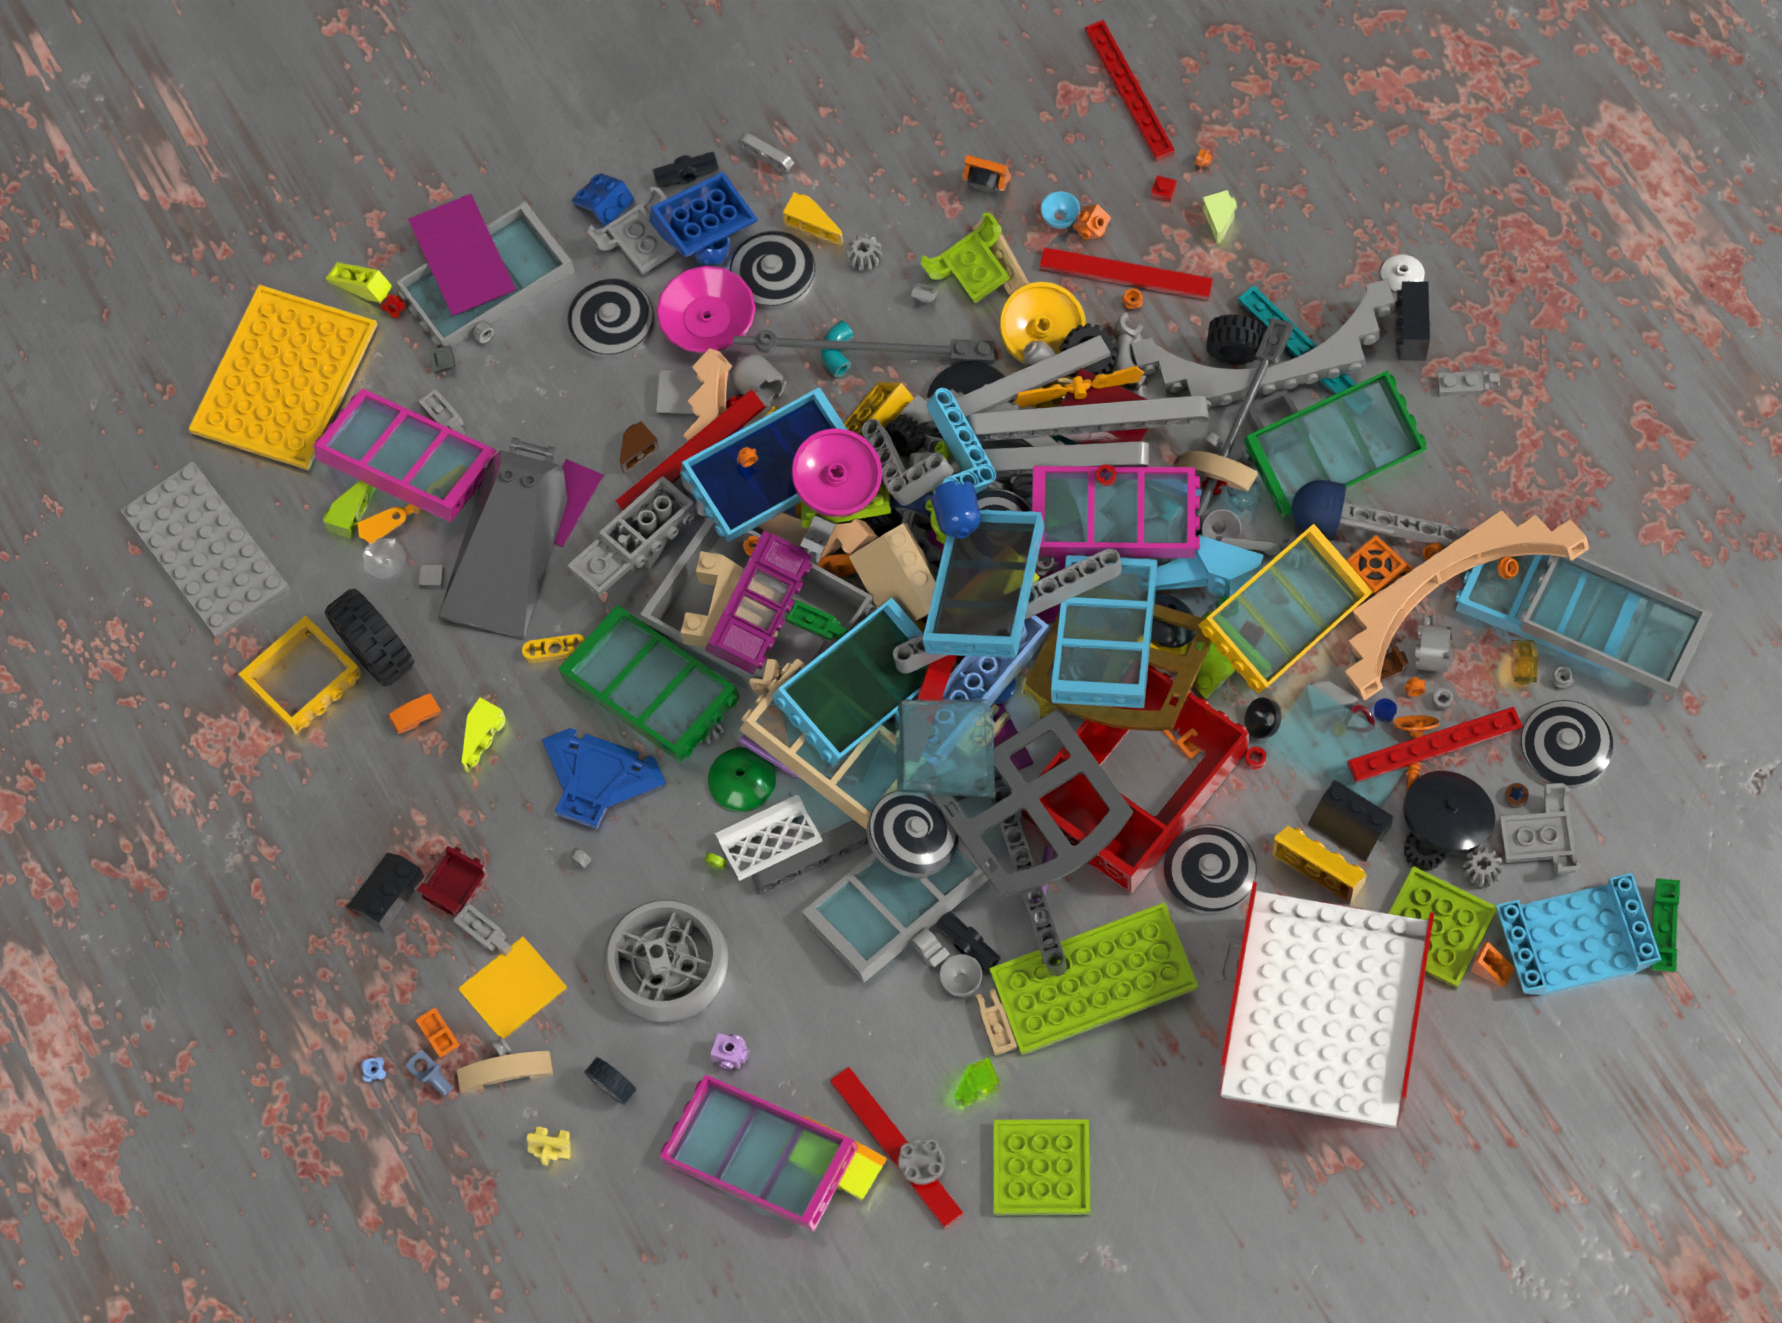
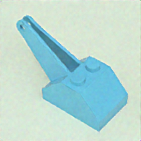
M1199 535L1200 550H1195V558H1178L1157 567L1156 591L1205 587L1208 592H1211L1216 597L1231 596L1262 569L1264 555ZM1138 576L1137 588L1141 592H1148L1150 576ZM1259 578L1253 585H1251L1247 590H1249V589H1251V588L1257 586L1258 583H1259L1260 578Z

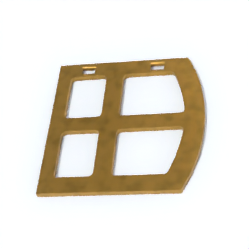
M1097 586L1074 596L1077 598L1144 601ZM1154 604L1153 619L1196 632V635L1186 656L1183 657L1150 647L1148 665L1176 673L1177 676L1161 710L1139 711L1110 706L1052 703V679L1048 676L1054 665L1059 611L1029 673L1026 685L1054 706L1094 723L1129 730H1172L1212 643L1211 639L1207 638L1198 626L1204 618ZM1067 605L1063 638L1138 642L1145 627L1146 609L1120 608L1132 612V615L1122 636L1116 637L1074 624L1082 606ZM1198 641L1204 643L1201 651L1194 649ZM1095 648L1113 655L1100 682L1119 683L1129 661L1141 662L1142 651ZM1172 697L1179 698L1176 707L1169 704Z

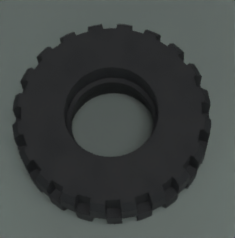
M349 589L326 607L325 616L336 633L364 668L382 686H391L413 668L415 661L407 647L384 617L360 591Z

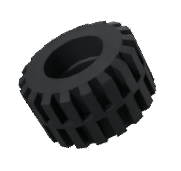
M1228 314L1215 317L1209 323L1206 351L1211 357L1225 363L1246 364L1254 362V360H1257L1255 355L1262 342L1264 329L1258 321L1247 316Z
M1088 323L1083 327L1081 324L1068 333L1062 341L1059 350L1063 352L1100 335L1111 352L1110 356L1082 369L1095 375L1106 374L1113 366L1114 359L1117 357V352H1114L1117 348L1116 343H1112L1114 338L1112 335L1107 336L1106 333L1108 331L1105 328L1100 330L1099 325L1095 324L1094 327H1091V323ZM1078 371L1071 373L1073 378L1076 377Z

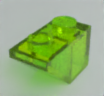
M990 1057L967 1066L955 1094V1104L957 1107L961 1105L963 1107L970 1106L976 1102V1099L983 1096L985 1098L992 1097L1001 1089L1000 1080Z

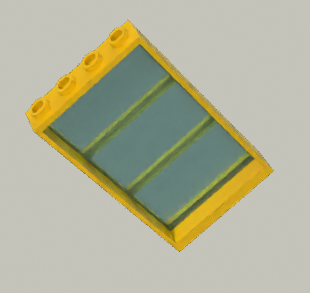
M1313 524L1198 626L1201 628L1202 633L1217 646L1219 653L1230 661L1233 669L1244 677L1248 686L1259 694L1373 591Z

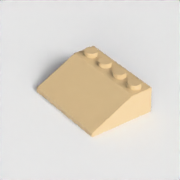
M908 523L899 525L848 556L868 593L873 596V602L877 609L890 598H893L914 623L928 616L937 576ZM946 594L945 601H950L948 595Z

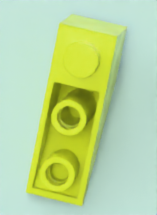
M481 697L467 715L462 754V765L466 772H469L471 767L477 765L480 760V754L484 749L489 748L493 740L492 737L505 724L506 718L503 710Z

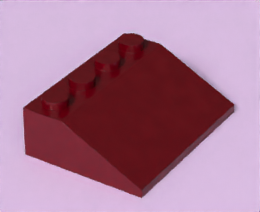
M1080 368L1076 377L1080 376L1082 380L1090 379L1092 382L1097 375ZM1118 385L1106 388H1094L1091 386L1086 390L1087 396L1083 399H1076L1074 393L1067 392L1060 407L1148 399ZM1150 428L1062 436L1081 445L1144 442Z

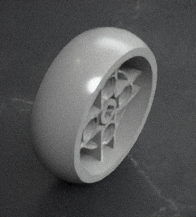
M678 900L651 901L628 912L611 931L603 956L605 980L615 999L635 1016L654 1022L684 1020L705 1009L720 992L728 970V947L725 937L716 922L700 908ZM669 921L665 927L652 929L642 937L635 936L636 933L649 925ZM694 928L699 930L708 940L712 951V963L701 959L699 948L690 937ZM664 937L672 971L654 976L648 957L640 956L639 953L645 950V942ZM672 937L681 938L677 943L669 942ZM620 959L631 962L633 974L641 984L637 994L632 992L622 979ZM686 965L693 966L689 972H683L682 968ZM655 978L662 979L659 985L651 984ZM690 984L698 986L694 991L681 998L663 1001L665 995L679 993L690 986Z

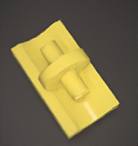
M536 1127L533 1134L528 1133V1153L534 1154V1157L542 1158V1165L547 1166L550 1159L558 1160V1158L570 1160L571 1146L568 1131L560 1130L557 1131L556 1137H549L546 1128Z

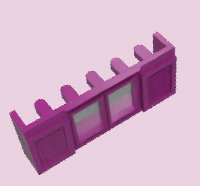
M763 531L704 650L752 675L757 668L762 669L767 659L763 655L766 649H772L776 641L773 635L775 631L780 632L785 622L782 616L784 612H790L795 602L791 598L794 593L798 595L803 585L800 579L802 575H808L813 565L809 563L812 555L774 534Z

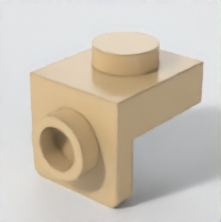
M767 659L763 680L750 678L749 684L755 693L766 695L769 693L767 687L775 678L779 680L782 677L780 674L782 669L779 667L777 660Z

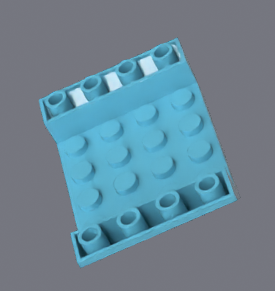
M1633 873L1609 878L1607 885L1521 905L1519 900H1514L1496 905L1522 991L1525 994L1547 995L1635 974L1661 961Z

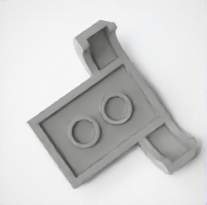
M650 187L648 197L641 204L607 226L595 229L591 225L589 228V237L600 250H610L619 246L642 275L677 253V250L658 234L649 221L651 207L668 199L659 187Z
M1564 783L1545 784V813L1500 816L1499 822L1505 863L1552 859L1556 875L1575 873L1578 870L1581 862H1578L1569 810L1570 788Z

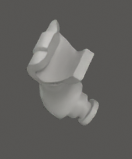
M1127 313L1118 318L1113 331L1114 337L1117 340V348L1115 349L1117 357L1114 359L1115 362L1112 366L1113 372L1137 366L1132 361L1131 343L1137 338L1143 326L1139 324L1135 330L1130 329L1126 325L1129 319ZM1143 375L1139 382L1128 384L1131 386L1133 384L1136 385V389L1138 390L1144 382V380L1146 379V376Z

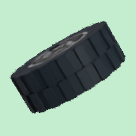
M596 1057L584 1071L593 1083L621 1104L625 1105L637 1090L625 1076L601 1058Z

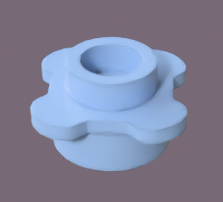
M381 1057L362 1061L361 1067L363 1068V1080L365 1082H370L372 1079L382 1080L385 1078L386 1073L383 1071L384 1060Z

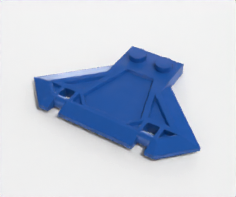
M571 728L542 739L564 791L555 809V815L598 829L607 808L666 785L656 759L649 755L645 761L637 759L639 756L637 751L589 734H585L580 739L575 737L577 730ZM573 745L578 748L577 750L571 749V746ZM636 767L640 769V771H634L633 768Z

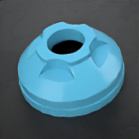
M1054 192L1048 195L1041 205V214L1044 221L1049 226L1058 229L1073 225L1080 212L1078 200L1067 192ZM1057 212H1064L1067 217L1064 220H1057L1054 215Z

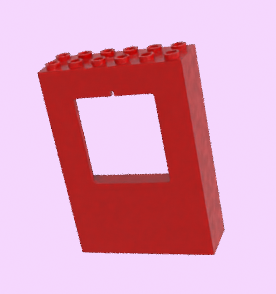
M1134 661L1123 674L1119 683L1139 684L1141 662ZM1148 665L1144 708H1114L1159 711L1165 703L1174 680L1169 674L1161 673L1154 666ZM1191 690L1172 730L1176 732L1179 729L1178 735L1182 737L1194 728L1198 735L1195 737L1192 734L1186 740L1206 753L1205 757L1156 816L1151 815L1121 794L1133 810V814L1111 843L1087 862L1130 894L1139 886L1168 850L1171 843L1182 833L1248 751L1249 733L1242 724H1235L1229 720V717L1223 711L1213 709L1205 699L1194 696ZM1172 697L1169 704L1176 707L1179 698ZM1085 720L1076 731V734L1101 766L1130 730L1116 731L1109 726ZM1062 747L1037 778L1070 758L1069 753L1064 747ZM1078 774L1040 798L1042 805L1073 846L1078 845L1110 811L1083 774ZM1021 810V816L1036 826L1025 810Z

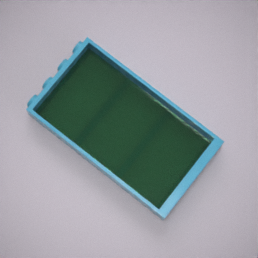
M890 598L779 687L771 697L775 705L786 713L790 722L795 727H798L802 733H805L806 741L819 751L821 758L833 766L872 732L917 697L928 665L910 673H901L896 667L893 651L900 644L923 633L894 599Z

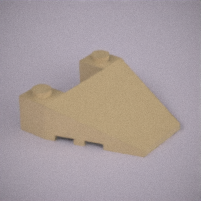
M700 552L696 568L698 583L714 585L715 589L708 616L685 613L681 629L683 644L706 647L744 571V568L724 555ZM755 575L748 589L778 604H781L785 596ZM744 596L735 615L768 631L777 612ZM775 631L773 637L777 638L778 631Z

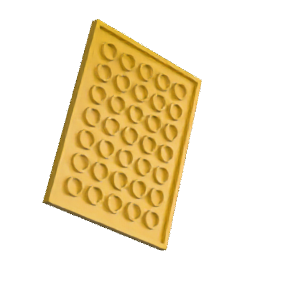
M258 285L189 426V432L309 471L315 458V441L323 436L328 425L332 422L373 336L377 322L366 317Z

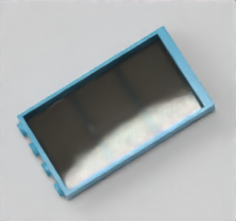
M980 510V524L968 537L946 536L923 636V644L927 654L1017 657L1044 531L1041 512Z

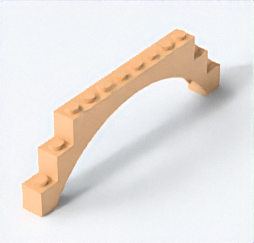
M711 348L692 366L697 372L696 377L704 384L688 400L692 406V412L699 417L683 434L688 441L727 410L726 387L728 372L733 366L720 351ZM728 451L705 463H714L715 468L723 465L727 493L740 502L739 507L745 513H749L754 518L765 512L762 504ZM767 498L771 506L774 507L776 504ZM786 511L757 526L759 529L774 534L800 548V544L809 529L802 527L800 518ZM854 519L851 523L835 524L821 557L833 555L840 546L847 554H853L876 540L878 536L862 520Z
M1502 510L1490 516L1485 522L1472 528L1466 535L1453 541L1448 547L1435 553L1423 564L1417 565L1411 572L1398 578L1393 584L1384 590H1380L1374 597L1361 603L1353 610L1357 623L1364 631L1357 633L1349 640L1353 653L1360 660L1352 664L1345 671L1349 683L1364 701L1383 688L1380 681L1381 671L1393 636L1411 610L1425 596L1445 581L1475 566L1498 560L1502 557L1553 555L1567 557L1572 561L1590 549L1586 535L1571 519L1558 525L1551 532L1537 515L1526 519L1518 527Z

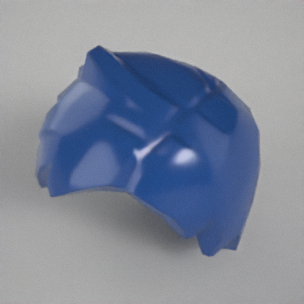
M726 237L694 253L697 264L700 266L720 265L728 254L730 238Z

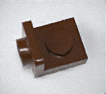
M1398 646L1393 647L1392 652L1385 655L1381 671V683L1402 675L1406 671L1408 659L1403 651L1400 652Z

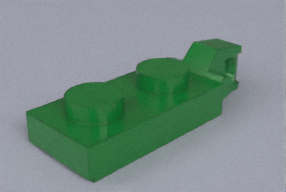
M795 600L785 618L787 623L831 641L833 637L839 640L848 633V629L840 626L841 622L836 620L835 616L798 600Z

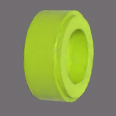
M707 852L704 857L706 864L719 870H724L728 863L724 858Z

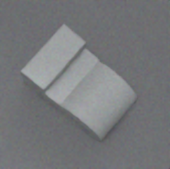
M924 928L911 939V943L916 948V951L929 966H937L950 955L927 928Z
M664 937L645 942L644 947L653 975L657 976L672 971Z

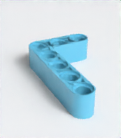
M939 388L928 399L926 407L962 472L945 478L938 486L950 481H955L956 485L965 484L964 481H969L974 485L976 493H979L995 480V469L953 394L946 388Z

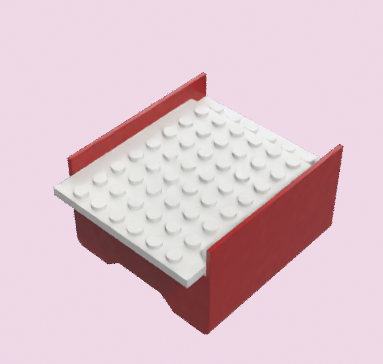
M1252 882L1221 1061L1218 1094L1224 1098L1396 1128L1407 1095L1434 913H1429L1427 921L1338 904L1256 891L1257 882Z

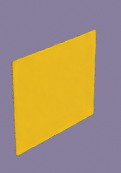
M523 936L510 946L512 950L507 956L501 953L458 988L493 1031L503 1039L568 988Z

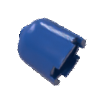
M955 481L944 483L936 487V493L930 496L938 525L941 531L949 537L966 538L980 524L981 515L975 487L969 481H964L965 484L957 485Z

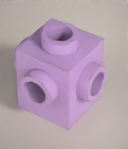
M718 1033L710 1055L712 1061L719 1063L720 1067L732 1070V1068L739 1069L741 1063L746 1062L749 1050L742 1037L735 1034L727 1036Z

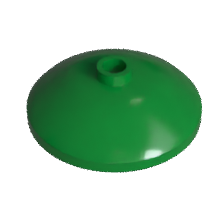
M746 747L733 748L722 753L713 762L708 773V787L713 799L723 808L733 812H749L761 807L770 799L776 786V773L773 764ZM739 771H743L745 773L743 776L737 775Z

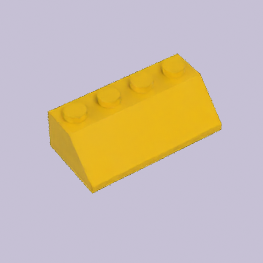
M878 381L843 424L847 430L855 432L864 438L862 426L866 421L877 419L885 429L887 424L899 416L900 412L914 397L902 383Z
M1287 826L1274 838L1272 856L1351 904L1365 884L1367 874L1360 866L1349 864L1342 855L1337 852L1332 853L1328 851L1321 842L1317 840L1312 841L1307 838L1300 829Z

